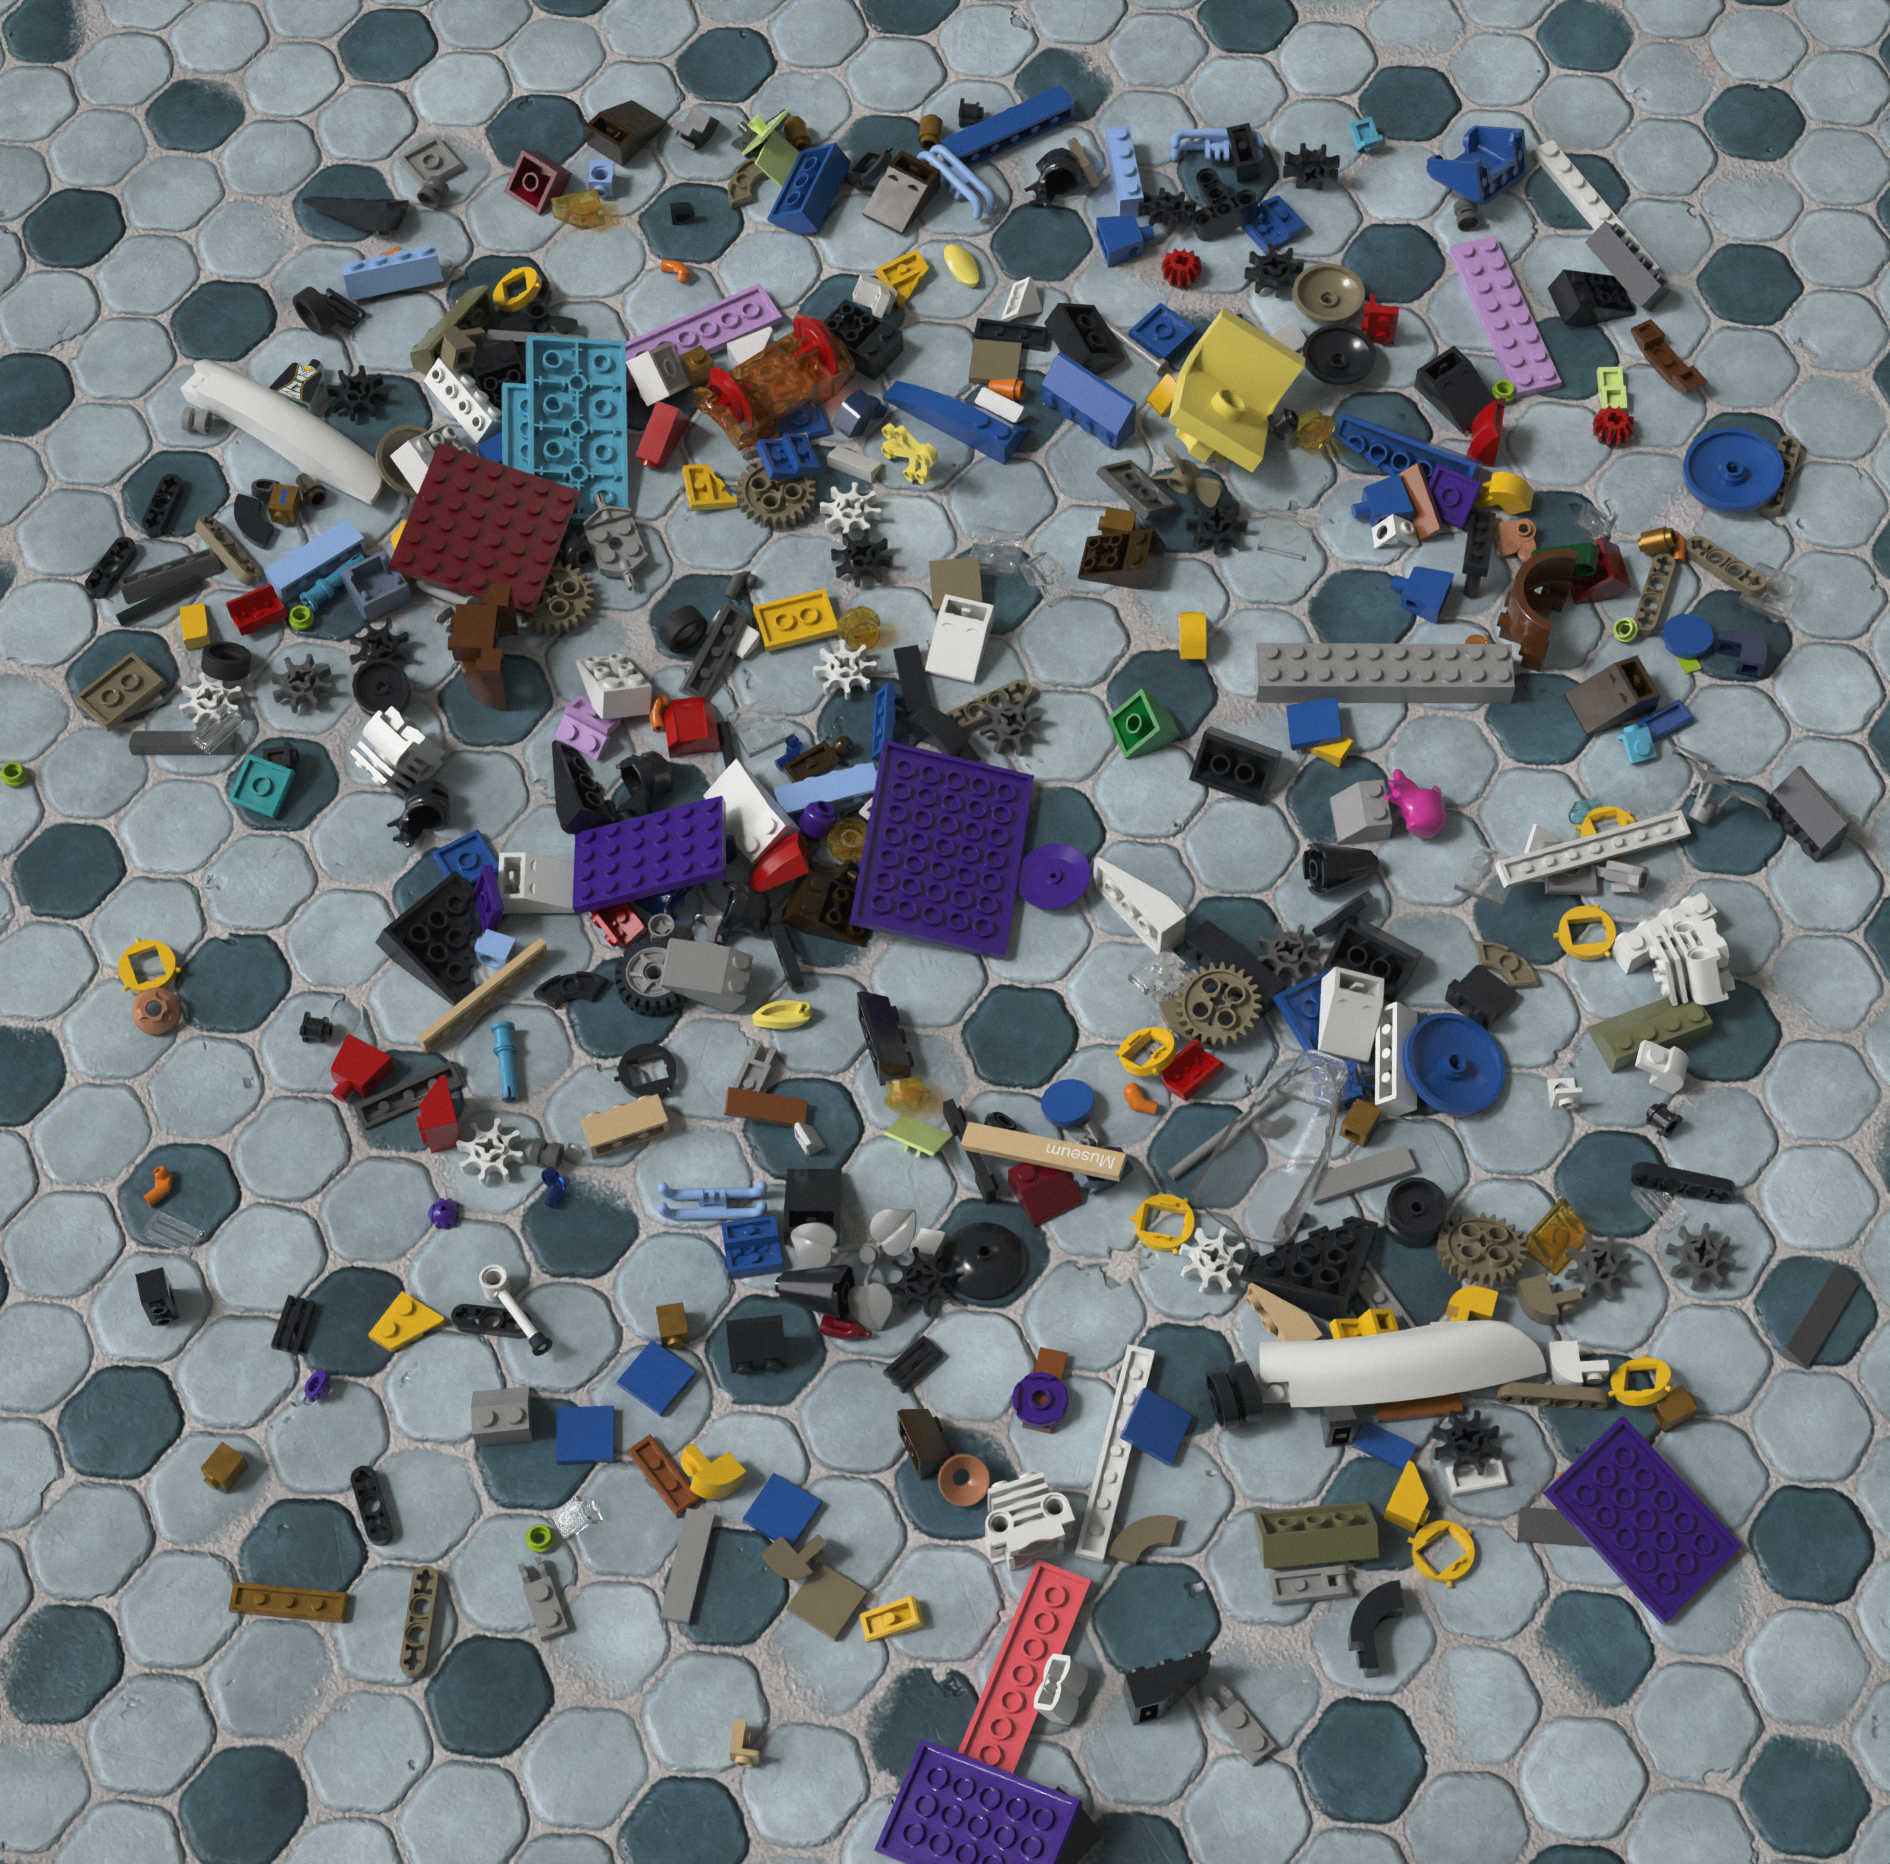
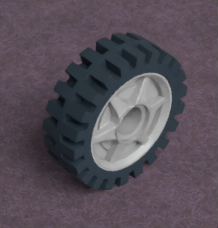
M646 938L641 940V945L635 942L631 945V950L626 948L623 951V957L620 956L618 959V965L615 967L617 991L623 1004L626 1003L627 1008L631 1011L635 1009L636 1014L642 1015L645 1012L646 1017H652L653 1013H656L657 1017H663V1012L666 1011L670 1015L674 1013L673 1008L679 1010L683 1007L682 1002L687 1003L689 1000L686 996L660 987L668 939L663 938L662 942H659L658 938H652V942L648 943ZM654 975L660 976L658 979H650Z

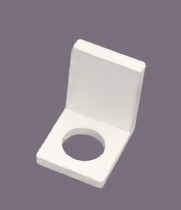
M1395 514L1390 515L1372 527L1374 547L1376 549H1379L1394 538L1414 547L1419 545L1418 533L1414 523ZM1383 527H1387L1386 536L1383 539H1380L1379 534L1381 529Z
M1573 1077L1547 1080L1551 1110H1568L1579 1107L1583 1089L1582 1087H1575ZM1558 1085H1565L1568 1087L1555 1089V1087Z

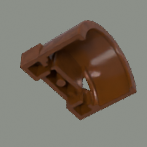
M1552 549L1540 552L1529 558L1518 570L1512 592H1508L1504 607H1507L1506 613H1500L1497 627H1501L1499 638L1521 645L1518 654L1523 656L1521 667L1540 672L1548 650V639L1553 622L1548 621L1551 610L1562 612L1569 593L1579 551ZM1542 587L1541 594L1535 592V589Z
M490 584L489 594L484 596V605L457 604L456 614H451L453 635L448 636V650L452 651L454 661H460L464 682L469 692L479 702L488 707L508 711L509 702L507 701L504 687V669H501V664H504L505 659L503 650L497 649L498 638L518 635L519 625L511 584Z

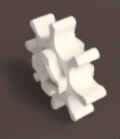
M857 482L852 483V490L847 494L838 492L835 486L831 487V497L836 501L833 503L820 502V513L832 515L831 518L825 520V530L830 531L833 527L841 526L844 528L843 534L847 533L848 536L852 529L857 528L861 530L868 529L870 535V524L866 521L869 519L881 520V509L869 507L870 504L876 503V492L871 491L866 496L858 495Z
M841 639L839 641L840 651L838 653L830 654L824 648L820 649V659L827 662V664L822 667L814 666L813 675L814 678L826 677L829 679L823 684L824 694L828 695L833 688L841 687L844 689L845 699L850 700L851 687L859 685L866 691L870 690V680L863 677L865 673H876L877 663L876 661L864 662L861 660L867 655L866 645H861L859 650L855 652H849L846 650L845 640Z
M201 672L199 674L202 683L200 687L191 689L186 685L182 686L184 697L191 698L192 700L187 704L179 705L181 715L186 716L190 713H196L197 716L192 720L196 730H200L202 723L206 720H214L217 729L222 730L223 725L220 719L223 715L232 714L235 717H240L241 715L239 707L230 704L235 699L243 698L241 687L225 689L230 683L229 681L218 680L215 683H210L207 681L205 673Z
M499 1118L494 1120V1127L488 1132L480 1131L476 1122L471 1123L472 1132L476 1135L475 1139L471 1142H463L461 1140L456 1142L459 1152L471 1154L467 1160L459 1163L461 1172L466 1173L471 1168L481 1169L478 1175L481 1185L486 1184L488 1174L493 1171L500 1172L505 1181L510 1180L509 1171L505 1168V1165L510 1161L524 1162L522 1151H512L510 1149L512 1144L521 1141L520 1132L515 1130L510 1135H501L499 1132L502 1129V1123Z
M1224 1227L1220 1229L1218 1238L1214 1240L1206 1238L1202 1228H1197L1194 1238L1199 1242V1246L1190 1247L1183 1243L1180 1247L1179 1254L1190 1257L1193 1264L1183 1267L1181 1276L1185 1278L1189 1274H1198L1203 1281L1199 1288L1200 1293H1205L1210 1281L1219 1282L1222 1285L1223 1291L1228 1293L1232 1283L1228 1280L1227 1274L1236 1273L1240 1276L1244 1265L1237 1264L1233 1256L1242 1254L1245 1245L1244 1243H1239L1235 1247L1227 1246L1223 1241L1227 1231Z

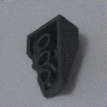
M337 197L302 198V203L364 230L375 231V235H389V231L398 230L409 206V200L370 199L366 201V198H348L346 200Z
M554 740L552 742L556 814L562 830L568 834L577 835L585 830L621 822L618 813L614 810L615 806L612 801L605 800L600 793L603 788L599 782H594L587 774L590 769L579 752L568 744Z

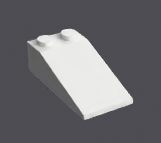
M737 758L703 795L705 799L723 796L726 802V831L736 846L753 864H756L774 845L800 831L795 822Z
M1099 857L1094 860L1093 887L1159 958L1184 941L1186 912L1179 903L1175 904L1167 895Z

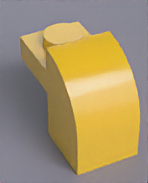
M1507 472L1492 473L1491 481L1483 482L1484 484L1474 504L1477 509L1499 504L1508 515H1513L1531 510L1534 489L1518 475Z
M1187 611L1178 614L1180 658L1206 659L1205 612Z
M1480 1286L1464 1287L1451 1297L1445 1315L1451 1316L1450 1321L1491 1320L1498 1291Z
M1369 1309L1358 1319H1334L1329 1323L1333 1339L1399 1331L1393 1309Z
M693 1443L684 1448L680 1462L684 1472L688 1476L693 1477L690 1490L706 1499H720L730 1495L743 1486L747 1472L729 1451L711 1463Z

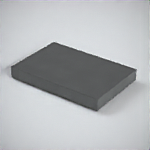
M1132 460L1099 467L1096 473L1144 520L1176 513L1179 507Z

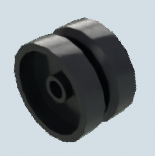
M384 658L372 659L361 665L354 674L352 682L354 697L362 712L371 719L379 710L385 714L392 706L400 714H403L409 706L412 696L410 683L402 667L394 661ZM382 687H386L384 691L380 692Z
M1410 1177L1398 1182L1392 1187L1384 1210V1226L1388 1235L1396 1243L1410 1248H1421L1434 1242L1439 1237V1232L1443 1229L1447 1215L1448 1201L1443 1190L1436 1183L1425 1178Z
M1246 1361L1231 1364L1228 1374L1223 1368L1206 1371V1386L1210 1403L1222 1431L1239 1427L1240 1417L1246 1424L1263 1420V1406L1254 1374Z

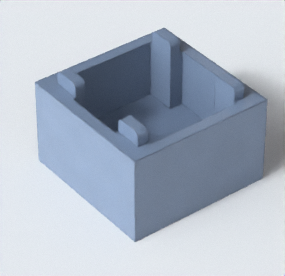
M386 550L340 571L346 591L364 619H369L370 622L412 602L409 586L402 574L388 570L391 558Z

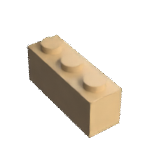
M658 1094L652 1096L644 1095L637 1099V1101L628 1104H617L610 1110L601 1113L594 1112L580 1119L593 1159L670 1133L668 1119Z

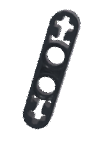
M1638 1162L1631 1168V1181L1638 1187L1722 1204L1730 1203L1736 1197L1735 1183L1726 1178L1649 1162Z

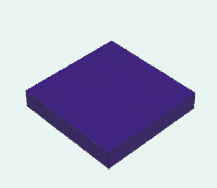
M1437 463L1428 485L1440 519L1464 529L1484 483Z
M492 864L483 865L475 887L474 899L483 933H485L486 929L497 932L504 906Z

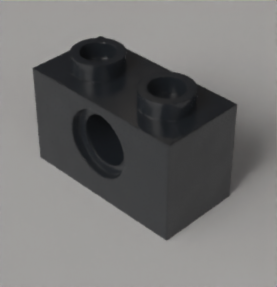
M161 1267L135 1274L141 1305L151 1325L164 1326L170 1324L173 1320L180 1319L174 1289L164 1268Z

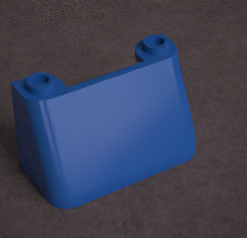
M1475 125L1463 137V146L1465 147L1463 154L1454 160L1443 159L1441 155H1433L1427 159L1426 166L1429 176L1435 181L1476 205H1487L1526 174L1527 154L1524 129Z

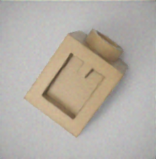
M739 1718L734 1719L729 1751L730 1761H734L737 1766L752 1767V1764L758 1765L760 1763V1751L744 1749V1747H750L752 1730L747 1729L746 1719Z

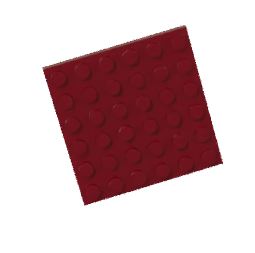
M439 443L397 543L388 570L465 596L477 597L483 602L485 594H489L490 584H511L516 613L533 618L580 498L581 491Z

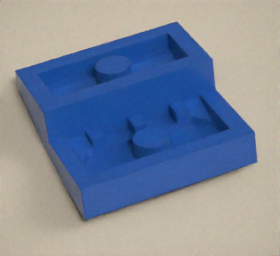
M1277 195L1260 202L1259 216L1253 221L1240 226L1257 246L1267 254V245L1269 243L1273 244L1274 251L1298 236L1306 229L1307 225Z
M784 433L781 440L758 439L756 449L770 480L800 478L817 473L821 469L806 435Z
M775 1215L721 1223L729 1279L784 1271Z

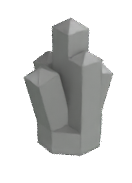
M1613 859L1606 860L1605 866H1596L1597 876L1604 877L1605 880L1615 881L1610 883L1609 888L1611 892L1630 891L1641 894L1644 893L1648 885L1650 876L1648 867Z

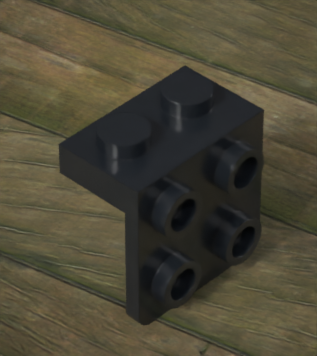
M1476 965L1460 982L1454 979L1448 985L1445 1001L1488 1031L1517 1000L1518 993L1482 965Z

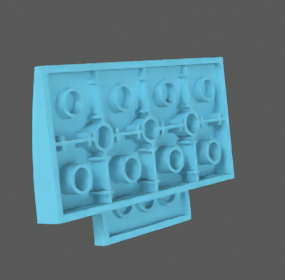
M528 335L526 342V384L505 382L502 384V464L580 490V498L569 525H583L598 510L594 496L598 494L600 499L599 493L604 494L607 505L628 508L626 341Z

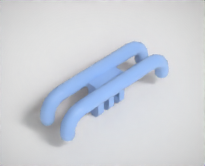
M1181 129L1175 132L1171 138L1172 149L1170 151V159L1172 161H1177L1179 153L1182 151H1205V161H1210L1211 153H1214L1215 161H1219L1220 154H1223L1224 161H1229L1230 146L1226 129ZM1251 129L1258 158L1261 161L1263 159L1261 149L1264 147L1263 136ZM1184 138H1205V141L1180 142Z
M935 145L929 151H923L918 154L917 159L923 162L926 160L933 167L940 170V173L944 176L942 187L944 189L949 188L948 192L951 195L955 194L954 198L957 201H960L965 196L972 203L974 209L973 218L975 220H979L982 217L983 206L977 194L968 187L970 183L985 197V211L987 213L994 212L996 200L991 189L948 148L943 145ZM940 154L952 167L948 168L937 155Z
M759 1181L757 1186L752 1188L673 1189L662 1182L658 1185V1191L661 1196L672 1200H698L699 1209H672L663 1202L658 1205L657 1209L661 1216L671 1220L757 1218L764 1215L767 1211V1203L765 1201H759L756 1207L727 1208V1199L761 1197L766 1193L768 1186L765 1181Z

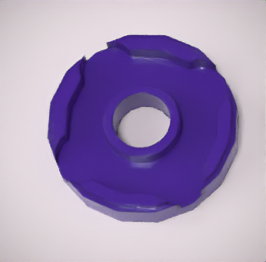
M1044 1372L1030 1373L1014 1387L1012 1395L1013 1410L1018 1419L1026 1425L1035 1428L1051 1427L1058 1423L1066 1414L1069 1401L1064 1384L1054 1375ZM1037 1394H1043L1048 1398V1402L1045 1405L1038 1406L1034 1404L1032 1398Z

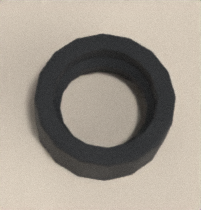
M311 286L306 287L293 297L292 301L297 314L312 332L322 334L335 325L336 318L331 306L316 289Z
M691 605L683 606L666 618L659 629L658 636L671 652L676 654L683 653L691 649L702 639L707 631L708 622L696 607Z
M214 642L206 645L202 651L201 669L203 673L211 678L223 681H236L247 677L250 672L251 653L242 645L232 642Z

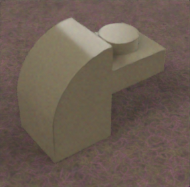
M456 326L447 328L440 352L442 361L452 370L472 367L475 352L483 348L486 332L481 327L461 331Z
M1546 1274L1519 1280L1515 1290L1524 1314L1532 1321L1547 1326L1556 1325L1559 1313L1568 1315L1575 1312L1583 1298L1579 1288L1552 1294Z
M817 1534L796 1553L788 1542L780 1536L760 1554V1557L779 1576L787 1579H800L812 1573L806 1562L810 1560L814 1563L826 1552L823 1547L827 1543Z

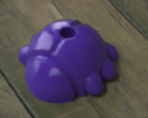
M440 1198L436 1204L434 1203L430 1207L428 1217L432 1223H435L437 1229L440 1227L448 1229L450 1226L456 1227L460 1204L456 1201L453 1202L450 1198L447 1200Z
M323 1369L317 1370L306 1382L304 1392L306 1397L309 1398V1402L323 1399L330 1392L331 1378L328 1372Z

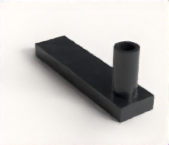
M1479 510L1471 511L1462 573L1466 574L1463 594L1468 597H1476L1478 595L1481 577H1487L1496 513Z

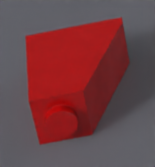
M659 401L656 402L636 456L642 461L641 465L655 470L656 466L664 469L691 421L679 408Z

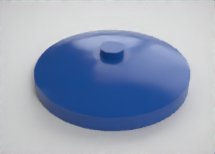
M1737 428L1718 429L1699 437L1687 450L1683 463V479L1689 492L1705 506L1728 513L1749 512L1769 503L1778 493L1784 475L1783 460L1776 447L1757 433Z
M1455 1013L1433 1014L1419 1022L1410 1031L1404 1043L1403 1066L1408 1081L1420 1098L1436 1110L1453 1116L1475 1115L1489 1107L1502 1092L1506 1077L1502 1052L1491 1034L1474 1020Z

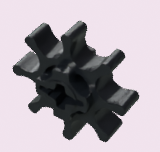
M1301 143L1300 154L1295 155L1288 151L1285 152L1283 178L1297 177V189H1301L1304 183L1309 184L1311 182L1316 185L1317 190H1322L1323 179H1330L1333 182L1338 181V169L1335 168L1340 166V156L1327 157V145L1322 144L1319 150L1314 149L1310 151L1306 148L1305 143Z
M1160 188L1159 196L1143 192L1144 203L1139 202L1137 215L1150 216V226L1161 222L1165 226H1169L1170 230H1174L1175 222H1183L1188 226L1192 224V216L1196 212L1197 203L1195 201L1185 202V192L1181 191L1178 195H1172L1170 192H1165V188Z
M1269 243L1266 256H1259L1254 251L1250 252L1249 263L1256 266L1246 267L1244 278H1256L1259 280L1255 284L1256 294H1259L1265 287H1271V289L1275 290V297L1280 298L1281 286L1288 285L1293 288L1296 277L1292 275L1300 274L1304 270V263L1290 262L1293 258V248H1288L1284 254H1277L1273 251V244Z
M363 365L359 366L358 374L353 377L346 376L343 370H339L338 375L342 384L326 386L329 397H339L337 400L330 402L332 412L336 414L343 408L349 409L348 415L351 422L356 420L355 415L361 410H366L370 413L371 417H375L376 410L372 403L375 401H388L386 390H376L377 387L384 385L382 374L378 373L373 378H365L366 371Z
M1220 497L1215 506L1210 509L1203 508L1198 502L1194 503L1193 513L1200 518L1195 520L1188 518L1185 523L1186 531L1196 530L1200 533L1194 536L1193 546L1197 548L1202 542H1211L1214 545L1213 554L1215 555L1219 554L1222 542H1229L1235 549L1239 548L1240 537L1234 535V532H1247L1248 529L1247 520L1238 521L1233 518L1239 515L1240 505L1236 503L1230 509H1223L1219 506Z
M864 529L863 538L856 541L851 540L847 533L842 534V543L847 548L844 550L831 549V560L843 562L842 565L836 567V577L841 578L847 573L854 574V586L856 588L860 587V580L864 576H872L876 583H881V572L877 568L881 566L893 567V557L880 554L888 549L887 538H883L878 543H872L869 541L868 529Z
M387 618L386 625L379 630L372 628L370 620L365 619L364 627L368 631L367 635L364 637H356L353 634L349 635L350 644L358 645L361 648L359 653L350 655L351 665H355L360 661L368 662L378 658L392 661L400 659L408 663L410 661L409 653L398 649L401 643L409 641L408 632L405 631L398 636L392 635L389 632L393 626L391 618Z
M913 1247L914 1261L912 1264L903 1266L897 1260L892 1261L893 1268L902 1273V1278L897 1283H888L887 1288L891 1293L897 1290L906 1293L905 1300L900 1304L902 1312H907L911 1303L921 1302L924 1305L923 1311L925 1316L929 1317L931 1316L929 1303L933 1298L940 1297L946 1303L952 1301L950 1294L941 1290V1285L947 1280H955L956 1274L954 1270L946 1273L937 1270L938 1263L943 1260L941 1251H937L931 1261H922L918 1247ZM921 1277L925 1279L923 1286L918 1284Z
M1451 1410L1448 1422L1453 1426L1452 1428L1442 1429L1437 1425L1433 1427L1432 1438L1445 1442L1444 1446L1435 1448L1434 1459L1438 1461L1443 1457L1453 1458L1455 1463L1453 1464L1452 1474L1455 1476L1459 1475L1460 1467L1464 1464L1475 1466L1478 1475L1482 1476L1485 1471V1463L1481 1458L1488 1456L1495 1460H1500L1501 1447L1492 1446L1488 1443L1490 1439H1497L1499 1437L1500 1427L1495 1425L1490 1429L1481 1428L1478 1425L1481 1416L1479 1410L1474 1411V1417L1469 1422L1459 1420L1456 1412Z

